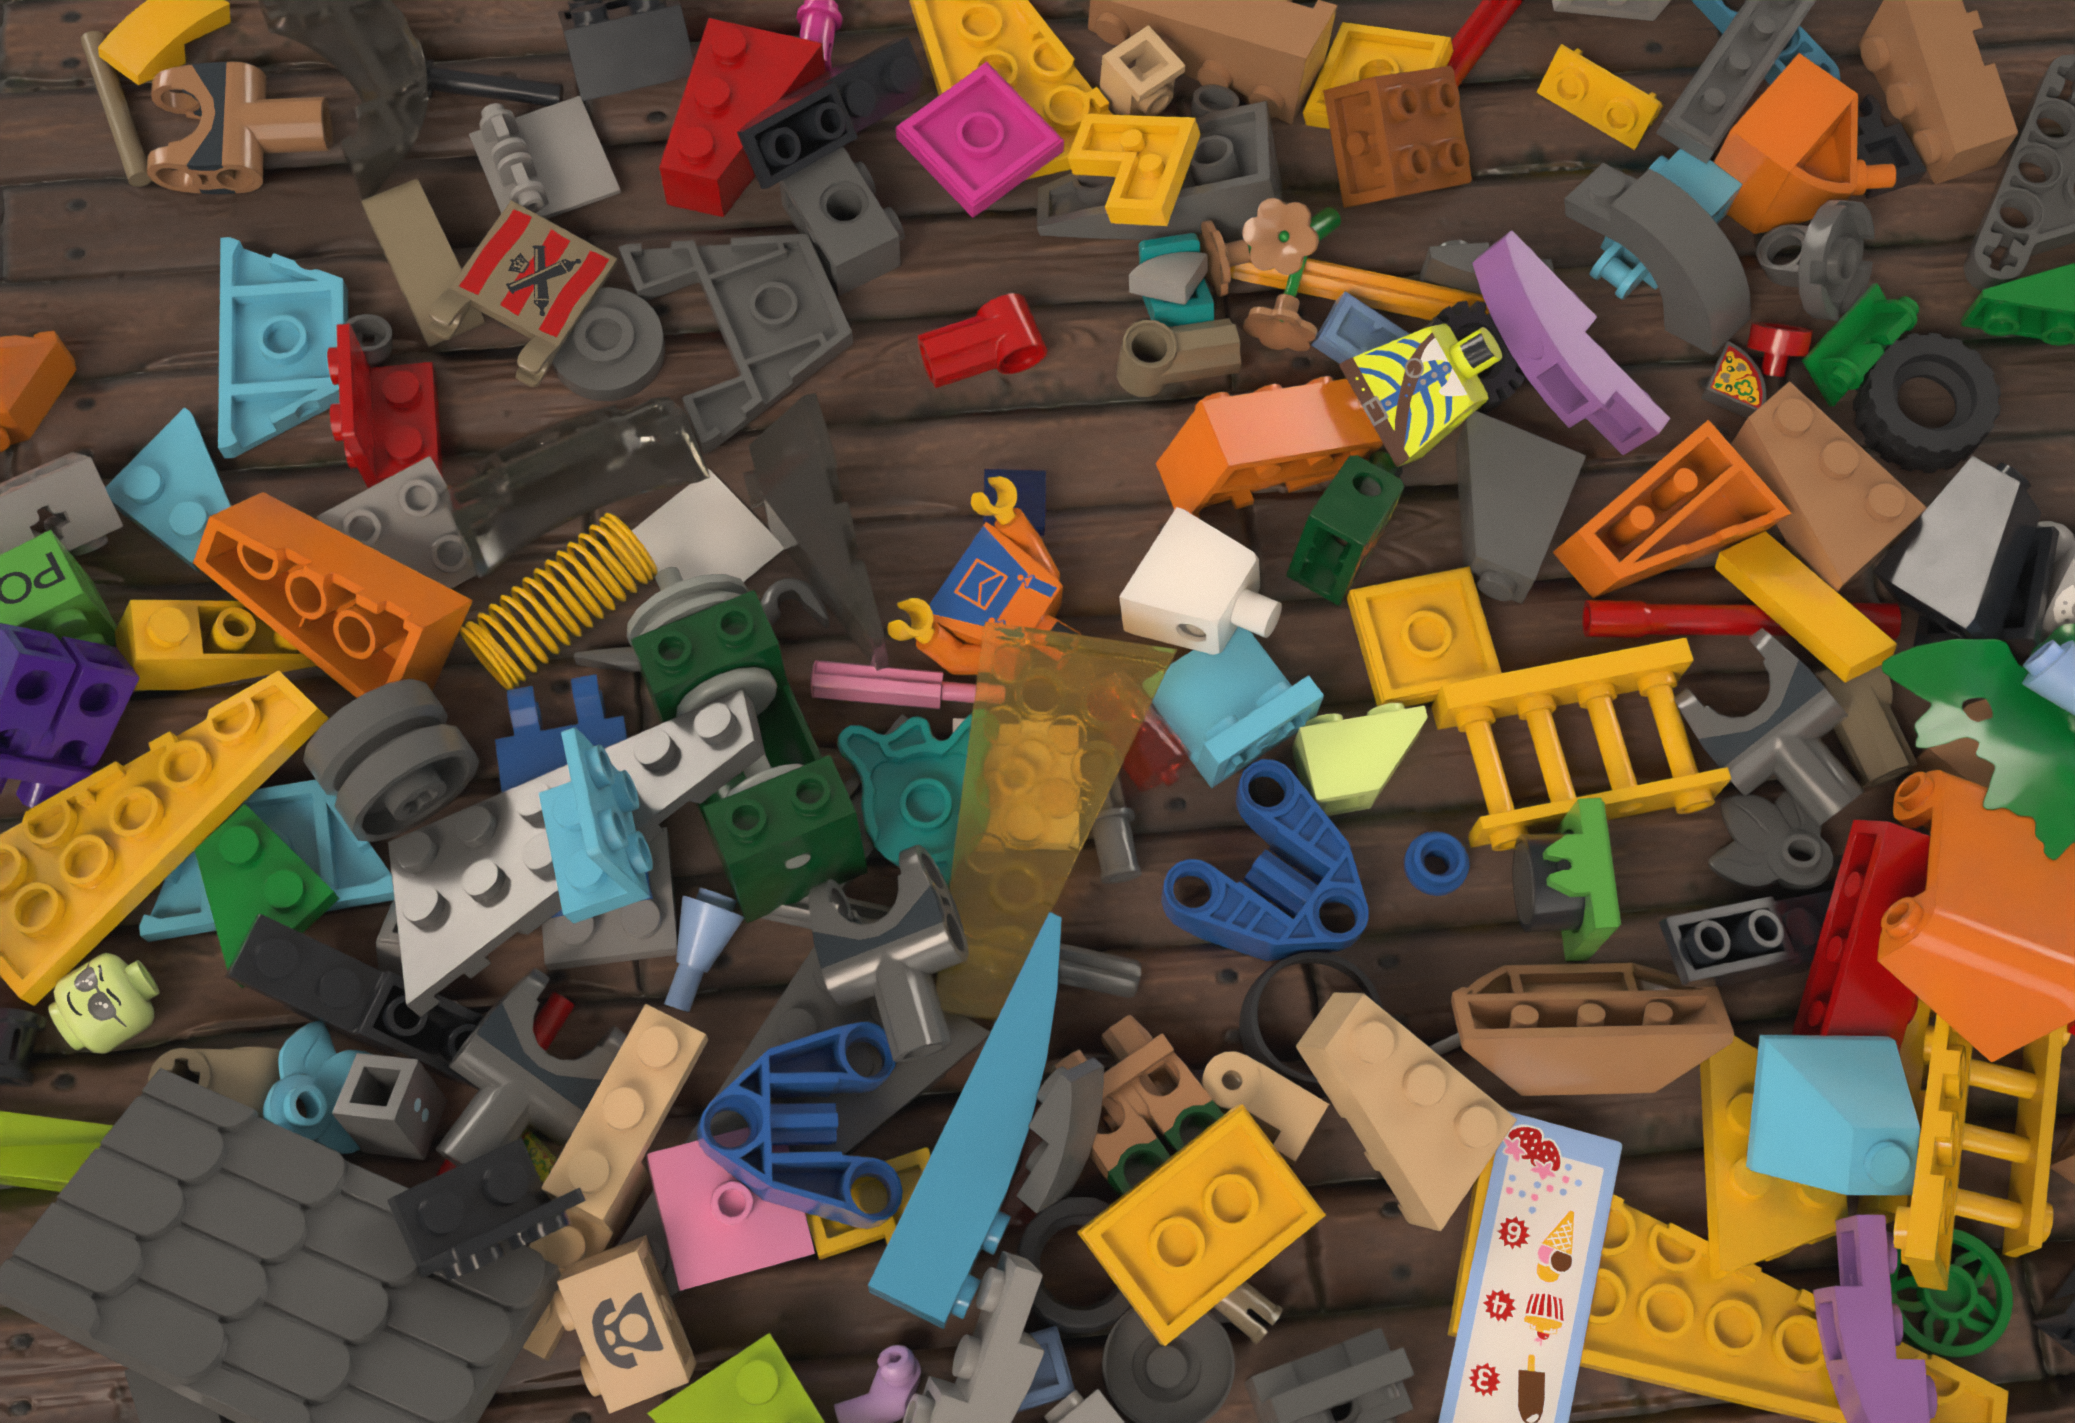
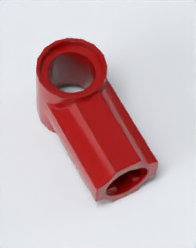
M1014 293L990 300L978 310L975 317L917 335L918 347L930 383L932 382L935 388L996 368L1002 374L1023 372L1040 363L1048 352L1025 296Z

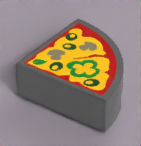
M1727 341L1719 355L1701 399L1748 418L1766 402L1764 378L1753 359L1741 348Z

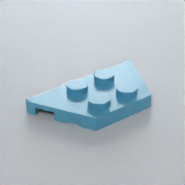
M231 237L220 238L218 448L224 458H235L330 408L331 404L340 403L339 385H333L330 378L327 351L329 347H337L336 325L345 324L349 320L348 289L343 278L318 269H303L294 260L274 253L271 258L246 250L239 240Z
M316 779L257 789L227 818L229 819L238 809L246 804L338 895L340 899L327 911L395 900L392 874L368 841H358L334 807L337 796L327 795ZM194 850L164 879L165 882L151 915L144 914L139 929L140 936L147 942L216 931Z

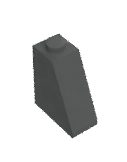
M1475 411L1466 419L1455 445L1464 567L1470 566L1474 583L1483 594L1496 600H1513L1522 604L1537 577L1586 455Z

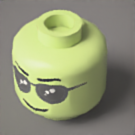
M104 953L62 977L56 983L54 990L55 1002L49 1005L48 1010L57 1029L72 1048L79 1051L86 1047L94 1053L104 1054L112 1051L152 1025L154 1008L150 999L160 994L153 977L139 960L127 965L120 957Z

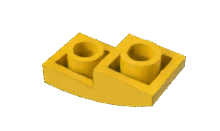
M147 0L115 27L98 46L99 57L139 86L152 80L156 74L163 70L186 64L184 44L231 23L230 3L225 0Z

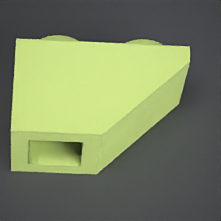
M1388 703L1369 710L1367 716L1343 720L1341 714H1325L1310 719L1305 723L1304 727L1299 728L1292 746L1299 781L1327 816L1365 810L1372 807L1419 736L1428 718L1425 706L1405 709L1402 703Z

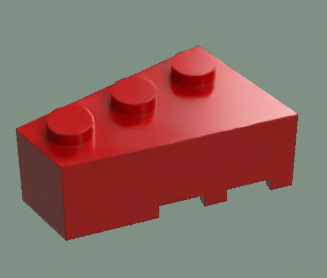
M708 18L659 166L667 205L724 218L756 176L737 131L781 98L825 73L823 43Z

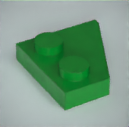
M246 804L194 849L227 970L256 915H265L303 933L340 899ZM237 983L242 989L245 987V986H243V985Z

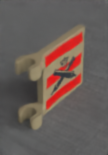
M511 200L450 287L430 307L429 317L432 321L429 323V331L442 339L450 340L457 332L469 307L472 306L531 339L518 356L517 365L519 368L516 371V378L530 387H538L557 352L616 267L618 258Z

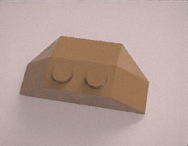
M1635 963L1504 965L1480 977L1468 988L1461 987L1452 992L1451 998L1462 1049L1521 1096L1655 1093L1730 1045L1734 1037V1030L1717 986H1682L1680 978L1674 974Z

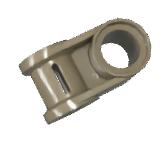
M238 1047L231 1050L172 1049L161 1055L152 1065L148 1082L159 1068L189 1081L192 1080L194 1073L200 1078L198 1085L255 1109L258 1116L263 1118V1105L271 1087L280 1080L278 1064L280 1050L265 1047Z

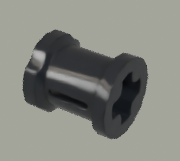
M0 1008L1 1086H33L35 1074L30 1072L29 1068L37 1032L45 1031L48 1018L25 1010Z

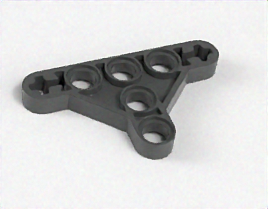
M2074 54L2062 55L2054 59L2038 82L2018 130V135L2015 137L1965 258L1963 268L1965 277L1974 288L1981 292L1983 289L2016 280L2026 267L2030 256L2075 243V194L2073 191L2075 186ZM2065 79L2073 82L2071 86L2073 92L2066 101L2057 99L2063 89ZM2042 118L2054 120L2063 129L2064 137L2052 138L2046 136L2038 128L2037 120ZM2026 162L2037 165L2044 172L2046 181L2043 183L2028 181L2021 175L2018 165ZM2011 207L2019 210L2026 217L2027 227L2018 229L2009 226L2001 218L2000 209ZM1998 245L2007 247L1999 262L2000 271L1990 267L1991 259L1989 258Z

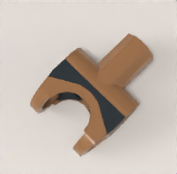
M244 62L199 63L163 70L156 74L152 80V101L165 111L186 114V118L199 119L200 123L193 133L184 139L170 142L166 147H160L151 151L147 159V174L153 182L174 191L201 194L252 192L259 189L263 184L264 153L330 151L333 145V125L329 103L326 97L266 99V75L256 66ZM168 90H182L183 93H174Z

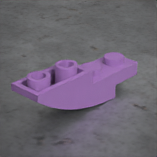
M1512 230L1476 258L1472 264L1481 293L1508 350L1526 378L1568 428L1586 418L1622 455L1627 454L1662 431L1671 418L1586 333V330L1597 316Z
M1854 1215L1835 1220L1840 1286L1813 1290L1818 1332L1826 1367L1846 1422L1930 1423V1419L1935 1417L1937 1411V1392L1931 1376L1926 1375L1925 1360L1896 1358V1346L1901 1344L1903 1337V1319L1899 1306L1896 1303H1892L1890 1274H1894L1897 1267V1249L1894 1248L1893 1234L1886 1232L1885 1215Z

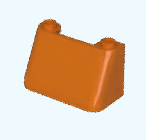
M1932 770L1927 773L1916 772L1907 777L1895 791L1893 815L1896 820L1908 829L1923 825L1931 832L1926 891L1914 898H1902L1886 911L1881 921L1882 932L1879 939L1877 961L1992 1063L2075 1020V842L2058 859L2052 860L2046 856L2043 842L2038 840L2035 835L2036 823L2033 817L2018 816L2006 808L1991 810L1983 807V801L1989 787L1941 770Z

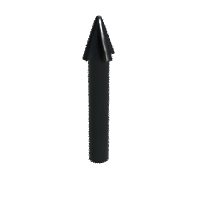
M434 59L387 71L389 77L430 99L433 97V91L542 106H551L563 101L564 89L562 84L433 67Z

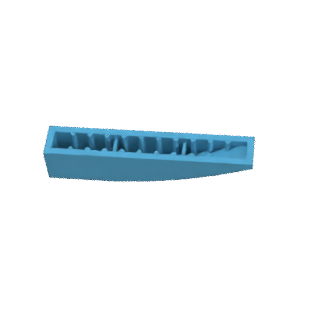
M1049 912L868 1284L869 1293L943 1329L951 1314L964 1319L981 1283L980 1279L970 1275L981 1250L994 1255L1011 1219V1216L1000 1210L1005 1201L1029 1132L1028 1125L1032 1120L1047 1060L1057 994L1062 918Z

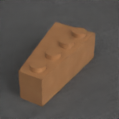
M1090 0L1088 30L1096 33L1109 44L1119 45L1149 25L1186 65L1184 75L1199 81L1202 86L1219 85L1226 87L1238 96L1239 101L1248 105L1267 101L1270 118L1276 117L1292 125L1311 93L1324 65L1338 5L1318 0L1314 8L1293 3L1292 0Z

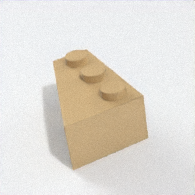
M1334 992L1297 1043L1296 1048L1340 1117L1346 1118L1366 1149L1364 1152L1366 1158L1375 1171H1380L1400 1202L1397 1206L1407 1222L1442 1231L1517 1119L1364 993Z

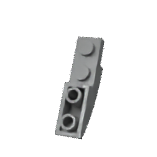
M1002 1251L997 1268L989 1267L977 1294L976 1305L978 1309H981V1313L973 1335H964L955 1353L952 1373L953 1376L957 1377L956 1383L929 1376L923 1394H914L911 1398L903 1423L1012 1422L1030 1389L1045 1352L1031 1334L1023 1332L1043 1276L1028 1259Z

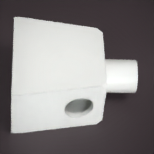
M1176 507L1119 596L1124 631L1212 655L1223 652L1238 626L1268 638L1277 625L1282 604L1258 593L1260 588L1259 558L1253 551L1179 507Z

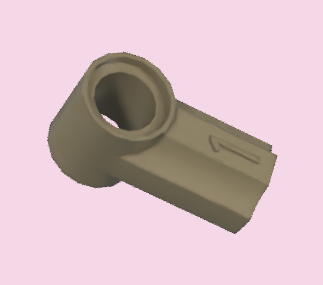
M1230 318L1167 327L1165 324L1155 320L1136 322L1127 329L1123 337L1116 367V377L1121 387L1128 393L1138 397H1150L1161 392L1169 383L1239 373L1241 367L1240 339L1236 324H1232ZM1148 355L1157 362L1146 363L1139 360L1136 356Z
M1882 665L1846 683L1830 669L1814 674L1848 714V717L1834 727V730L1862 788H1873L1890 782L1910 772L1918 765L1890 708L1893 691L1889 676L1882 671Z

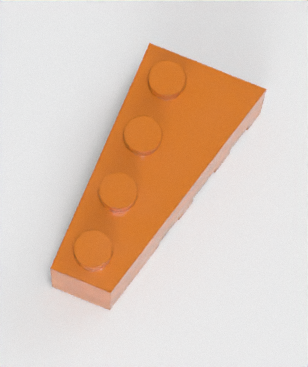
M264 492L211 515L193 561L194 565L356 698L385 684L407 679L426 682L432 691L473 602L470 598Z

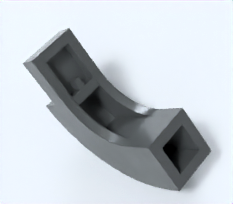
M1602 163L1564 199L1566 217L1621 244L1633 253L1648 269L1662 296L1665 331L1714 355L1751 319L1750 291L1747 278L1730 241L1701 205L1672 181L1651 169H1648L1637 180Z

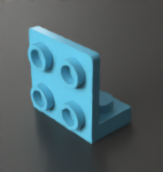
M1239 626L1223 652L1212 655L1192 650L1145 680L1141 685V693L1211 788L1296 734L1300 727L1305 726L1307 721L1316 717L1324 697L1309 675L1291 686L1254 635Z
M576 727L561 732L571 782L539 792L563 915L573 924L650 898L645 872L653 869L649 846L643 834L635 829L632 811L639 809V797L630 774L626 770L619 772L611 764L604 747L600 744L594 746Z

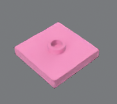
M749 1128L713 1136V1138L722 1146L737 1147L748 1139ZM698 1141L646 1154L678 1291L815 1254L805 1212L763 1201L709 1158L700 1147ZM788 1145L772 1146V1153L789 1152Z

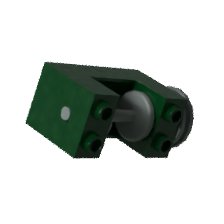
M668 567L658 572L655 579L660 592L654 594L637 608L627 623V638L634 649L635 657L639 663L660 723L667 722L741 689L745 691L754 703L765 754L702 803H695L746 923L764 917L782 905L801 901L809 895L813 885L828 879H833L840 885L868 873L856 810L831 756L828 755L822 758L787 681L778 640L755 590L749 592L740 578L727 574L700 575L683 580L677 567Z

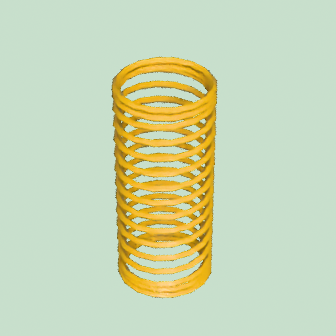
M606 513L599 520L600 526L595 524L589 526L590 535L585 533L578 535L579 544L575 542L567 544L568 553L558 550L556 552V561L550 559L545 561V570L540 568L534 569V579L530 577L522 579L523 588L513 586L511 588L512 597L501 595V607L496 604H490L488 608L490 616L479 612L477 614L478 624L468 621L465 627L461 626V636L490 674L507 690L519 687L520 681H526V676L509 654L497 643L484 620L503 636L514 653L531 672H537V666L516 640L505 630L495 611L514 627L525 644L542 663L547 664L549 659L532 636L515 619L506 601L523 615L532 630L553 654L559 655L560 649L551 636L526 610L517 592L534 606L546 625L564 645H571V640L566 632L536 600L528 583L544 596L556 615L576 637H582L580 627L557 599L547 591L540 575L553 584L574 615L587 628H593V622L571 593L556 579L551 566L564 575L571 588L591 613L598 619H604V613L598 603L567 570L562 557L574 565L581 578L598 600L607 609L615 610L612 598L598 580L577 560L573 548L584 555L607 589L619 601H626L623 589L609 571L588 551L584 539L595 546L603 561L622 585L631 593H637L635 582L621 563L598 541L595 530L605 536L620 561L640 583L648 584V581H652L653 577L657 575V566L649 552L636 535L617 516Z

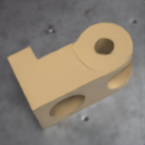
M1223 1052L1213 1057L1206 1065L1201 1080L1202 1087L1224 1115L1237 1104H1243L1268 1139L1275 1142L1273 1144L1291 1169H1293L1329 1105L1265 1065L1239 1052Z

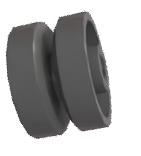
M414 679L401 680L385 684L361 695L328 719L317 730L306 746L304 763L325 793L337 796L334 807L358 841L375 842L395 837L420 825L445 808L462 793L476 774L479 764L476 753L456 726L446 725L448 715L426 682Z

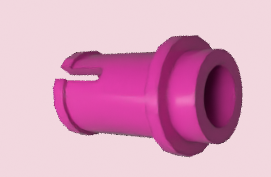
M805 0L804 5L798 8L796 17L801 25L799 38L823 43L825 72L831 70L832 66L831 56L835 31L841 28L843 17L838 11V4L834 0Z

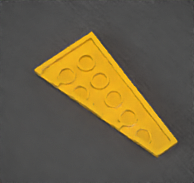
M909 0L939 95L985 62H988L1064 140L1063 152L1027 179L1070 170L1067 157L1084 114L1113 115L1109 110L1108 100L1097 87L1091 88L1074 66V57L1028 0Z

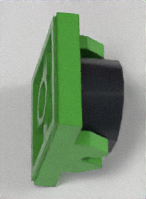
M1601 798L1578 799L1553 833L1522 834L1517 837L1514 845L1512 884L1515 909L1520 926L1525 933L1561 931L1565 961L1589 960L1621 925L1605 803L1602 802Z

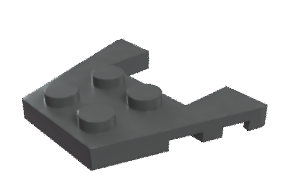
M808 233L731 238V244L696 246L694 240L671 241V248L642 249L641 243L626 244L619 247L622 262L636 295L645 301L695 283L701 285L740 375L739 377L682 397L685 411L704 454L716 449L853 344L850 326Z

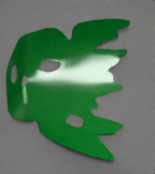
M2075 623L2063 624L2055 629L2044 642L2033 649L2031 655L2051 640H2054L2059 646L2071 640L2075 643ZM1953 639L1935 642L1905 650L1890 656L1882 662L1881 668L1883 673L1931 704V707L1914 725L1918 735L1915 746L1927 749L1962 738H1970L1977 741L1979 746L1976 756L1992 763L1995 767L1983 801V807L1991 810L2006 808L2018 816L2033 817L2036 823L2035 835L2038 840L2043 842L2044 853L2052 860L2058 859L2075 842V716L2022 685L2024 678L2029 672L2017 663L2007 643L1997 639ZM1974 698L1986 699L1992 710V718L1980 722L1971 720L1962 709L1963 702Z

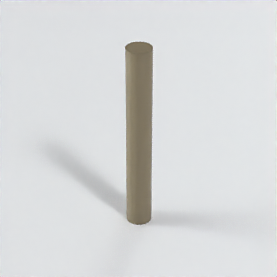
M89 31L82 35L80 39L128 182L134 187L145 186L152 181L147 174V159L118 74L114 67L99 57L98 46L104 41V34L99 31Z

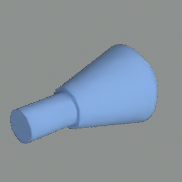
M2051 640L2035 651L2023 664V667L2029 673L2024 678L2022 685L2075 716V643L2071 640L2059 646L2054 640Z
M699 888L696 899L687 896L682 897L676 962L679 965L664 1004L690 1012L703 973H707L744 920L743 916L733 912L736 900L704 888Z

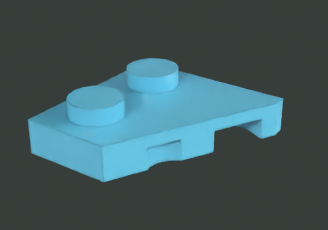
M184 407L105 488L114 507L199 573L201 570L193 564L208 519L211 515L233 505L225 492L224 483L204 442L200 426L193 414Z

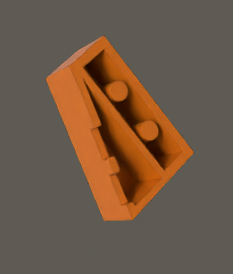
M1707 420L1555 549L1553 554L1594 599L1740 543L1767 531L1792 513L1715 426Z

